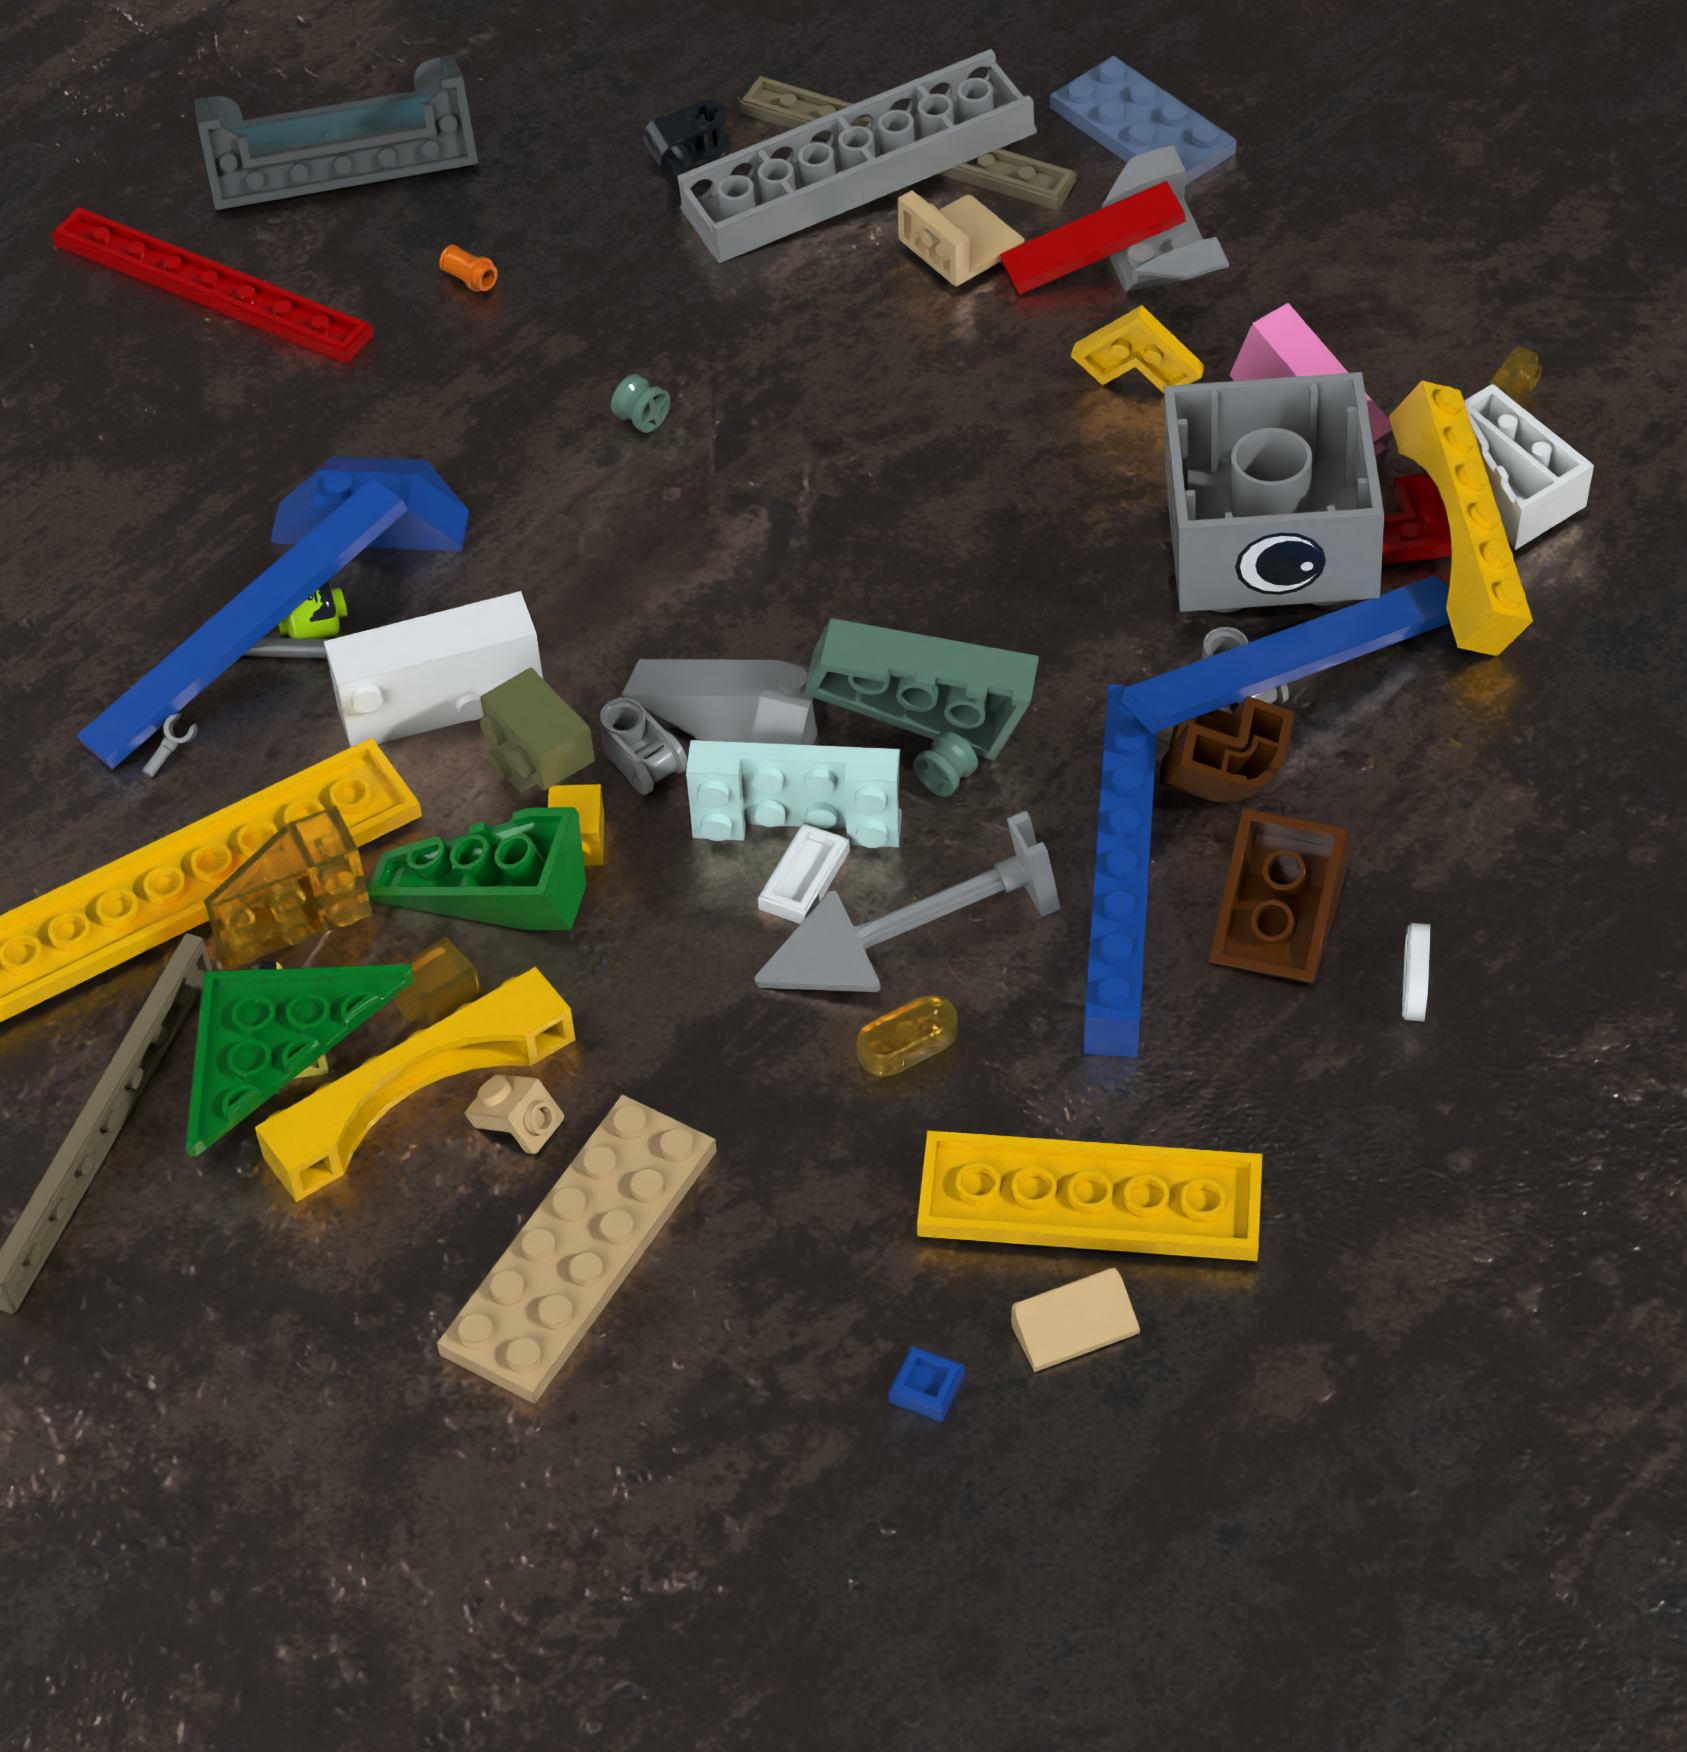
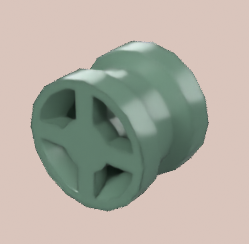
M632 374L627 376L616 388L612 397L611 410L618 418L626 421L631 419L635 428L649 433L660 426L665 419L670 407V395L660 387H649V383L645 378Z
M947 731L941 732L934 739L931 750L922 751L913 761V769L920 782L929 791L942 797L950 796L959 787V779L969 777L978 767V759L971 746L962 737Z

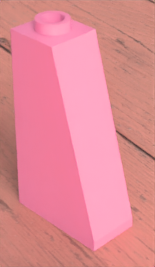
M1286 303L1252 323L1230 376L1234 381L1348 372L1292 306ZM1366 394L1376 464H1378L1389 452L1387 445L1393 435L1389 419Z

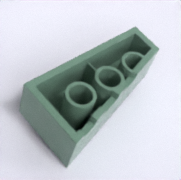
M830 618L814 648L804 694L931 739H935L941 732L955 733L971 746L976 755L995 761L1031 703L1039 656Z

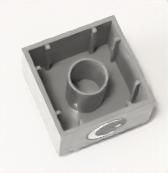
M1362 372L1164 386L1165 477L1180 612L1212 610L1227 613L1246 607L1304 603L1329 606L1348 600L1380 598L1384 510Z

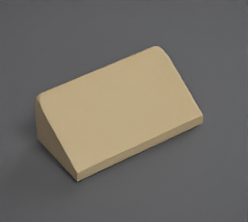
M1116 1267L1033 1296L1012 1306L1011 1327L1034 1372L1140 1333L1139 1324L1123 1280Z

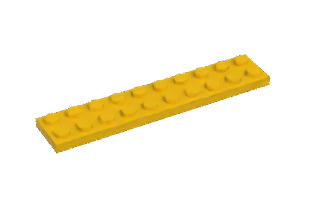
M371 737L0 915V1022L421 817L422 812L419 801Z

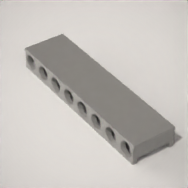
M989 49L678 175L682 203L680 204V210L719 264L951 169L956 165L968 162L1036 134L1037 128L1034 126L1033 99L1029 95L1024 97L996 63L993 50ZM979 67L988 68L984 79H968L971 72ZM937 84H949L945 95L929 94L931 89ZM904 98L910 100L906 111H889L896 101ZM867 114L871 116V120L866 127L850 126L853 120L860 115ZM821 131L832 132L826 144L822 142L810 143L817 133ZM782 147L792 148V152L787 160L780 158L770 159L777 149ZM742 163H750L752 165L751 171L747 176H730L736 166ZM703 179L711 180L712 185L704 195L696 198L691 191L692 186Z

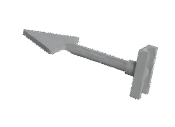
M1027 810L1007 818L1016 855L995 863V868L870 922L854 926L838 893L830 891L756 974L754 979L757 987L878 992L881 989V985L865 952L867 948L1002 890L1008 893L1022 886L1026 888L1042 917L1060 910L1061 905L1048 851L1043 842L1037 844L1031 818Z

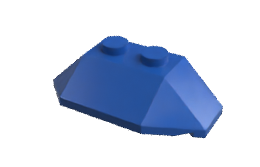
M332 456L279 502L271 539L273 544H297L371 478H374L403 499L408 511L367 546L368 548L463 551L470 516L467 507L427 460Z

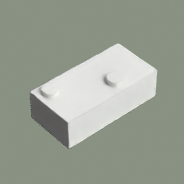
M521 591L324 641L337 706L350 748L371 737L378 745L454 724L477 720L483 717L480 696L530 667L543 679L537 634Z

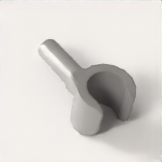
M181 714L169 716L164 723L165 737L142 772L152 778L178 744L189 743L196 737L197 724H193L184 737L177 738L173 733V725L180 718Z

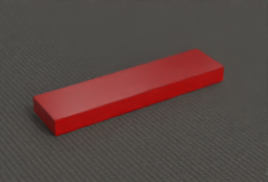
M1166 180L1000 254V258L1018 295H1021L1186 222L1183 208Z

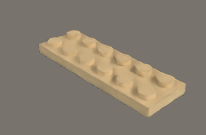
M621 1095L437 1342L439 1355L536 1404L717 1152L716 1140L629 1097Z

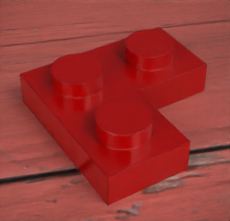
M1428 473L1394 477L1392 491L1399 513L1384 514L1382 564L1452 556L1451 533L1446 507L1433 479Z

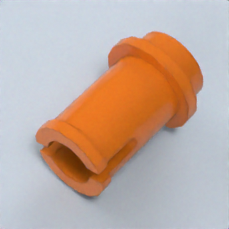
M454 244L446 247L439 259V266L442 271L463 280L472 291H488L497 280L498 272L491 259L484 256L476 257Z

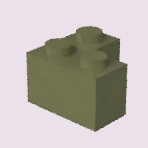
M532 667L480 696L484 719L480 720V726L488 740L490 751L486 754L487 763L498 779L503 780L506 778L519 793L535 784H538L545 791L595 761L590 727Z

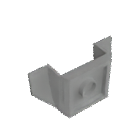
M1174 145L1155 149L1130 158L1102 205L1103 209L1167 180L1185 213L1186 222L1109 255L1125 292L1209 276L1215 270L1229 267V262L1217 236L1203 240L1184 199L1186 170Z

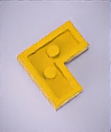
M1142 305L1076 342L1071 353V357L1101 385L1136 367L1162 393H1164V386L1186 385L1199 380L1205 367L1191 351Z

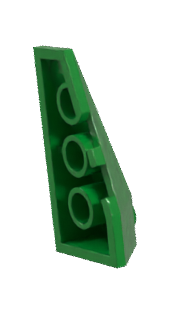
M574 807L527 808L514 812L512 821L488 827L485 822L469 826V834L442 841L438 836H434L382 852L365 896L370 902L522 930H572L586 889L579 813Z

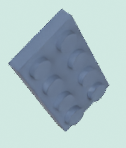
M1112 56L1050 94L1051 110L1127 163L1134 156L1174 145L1186 170L1185 186L1236 154L1237 140L1115 56Z

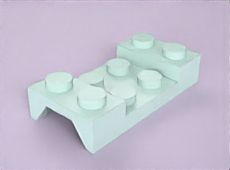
M691 740L686 777L693 838L713 841H744L746 824L766 827H801L802 823L819 829H846L850 845L868 848L899 847L902 816L898 801L900 749Z

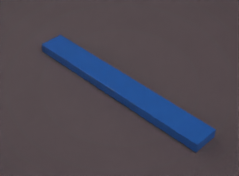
M371 478L78 733L77 736L82 744L111 769L116 767L164 725L169 716L180 711L407 512L408 509L403 499L374 478Z
M1436 575L1382 594L1378 599L1365 600L1125 687L1121 702L1151 733L1158 732L1244 700L1246 696H1255L1448 624L1450 621L1446 611L1449 587Z

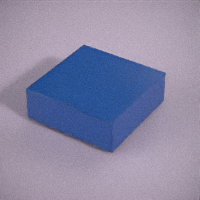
M911 1346L888 1392L889 1403L943 1422L965 1376V1365Z

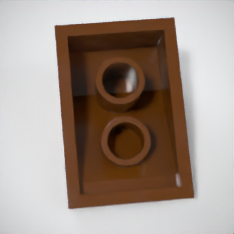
M1243 808L1208 960L1209 964L1314 984L1340 899L1351 851L1352 840L1348 828Z

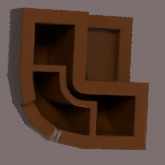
M1246 696L1233 714L1217 709L1174 725L1169 750L1161 761L1160 783L1212 802L1235 804L1256 795L1271 782L1284 762L1295 712Z

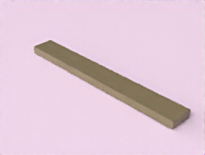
M759 76L740 101V113L794 129L853 104ZM867 114L860 115L853 120L850 126L866 127L871 120V116ZM821 131L815 136L829 140L832 132ZM1003 149L994 150L938 173L1057 211L1076 185L1077 172Z
M188 933L184 935L1 1248V1311L14 1314L18 1310L202 990L204 972L212 971L202 937Z

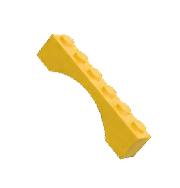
M1421 380L1390 414L1389 421L1399 454L1413 459L1428 472L1437 485L1446 507L1452 549L1451 578L1446 611L1457 647L1498 656L1533 622L1461 391L1449 386Z
M537 967L530 969L520 976L511 977L504 981L499 988L474 1002L463 1004L452 1015L431 1027L414 1032L406 1041L389 1051L367 1059L359 1068L334 1082L323 1084L313 1094L289 1108L281 1109L271 1114L266 1121L255 1126L263 1158L293 1199L298 1202L343 1176L354 1151L369 1129L390 1108L413 1092L442 1078L473 1069L497 1066H532L575 1041L571 1008Z

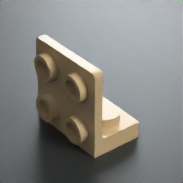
M913 190L898 197L899 240L955 287L1001 262V253L1024 243V238L972 195L967 194L940 210L932 203H927Z

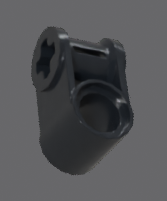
M715 100L699 101L683 110L658 117L645 127L642 133V141L663 172L669 175L681 174L689 168L709 160L719 159L728 153L731 142L729 135L724 130V123L727 118L725 106Z

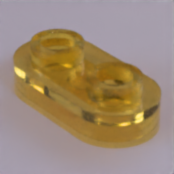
M1517 346L1491 379L1488 386L1494 384L1517 404H1520L1521 396L1525 390L1533 391L1540 379L1542 365L1538 364V353Z
M924 996L868 1023L860 1030L857 1037L859 1063L871 1074L891 1076L948 1048L955 1041L958 1033V1016L955 1007L944 998ZM927 1028H935V1029H937L936 1031H934V1032H932V1033H928V1032L923 1031V1030H925V1029H927ZM882 1051H888L891 1054L881 1055L878 1053Z

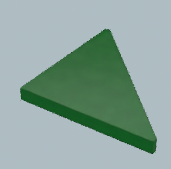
M412 964L204 972L186 1136V1149L189 1157L200 1155L414 982Z

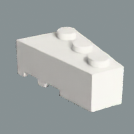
M1494 384L1464 400L1507 539L1514 550L1586 507L1594 468L1591 462Z

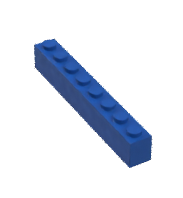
M1108 684L1083 1055L1138 1058L1157 732L1151 733L1121 702L1124 689L1128 685Z

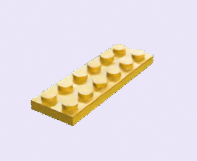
M927 1130L917 1237L1257 1261L1262 1154Z

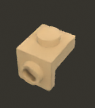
M495 1074L493 1078L486 1081L480 1087L478 1096L464 1112L475 1128L511 1132L526 1153L531 1154L538 1153L564 1119L563 1112L538 1078Z

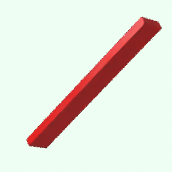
M78 207L52 232L55 246L346 364L373 337L372 325L368 322L81 207Z

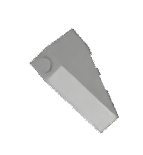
M639 659L622 693V698H630L639 702L660 724L667 728L678 727L695 737V740L812 745L828 711L826 701L804 694L810 667L781 660Z

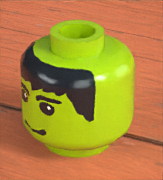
M328 581L324 583L278 624L281 637L289 635L290 638L327 639L336 636L340 628L339 618L348 616L341 587L331 589Z

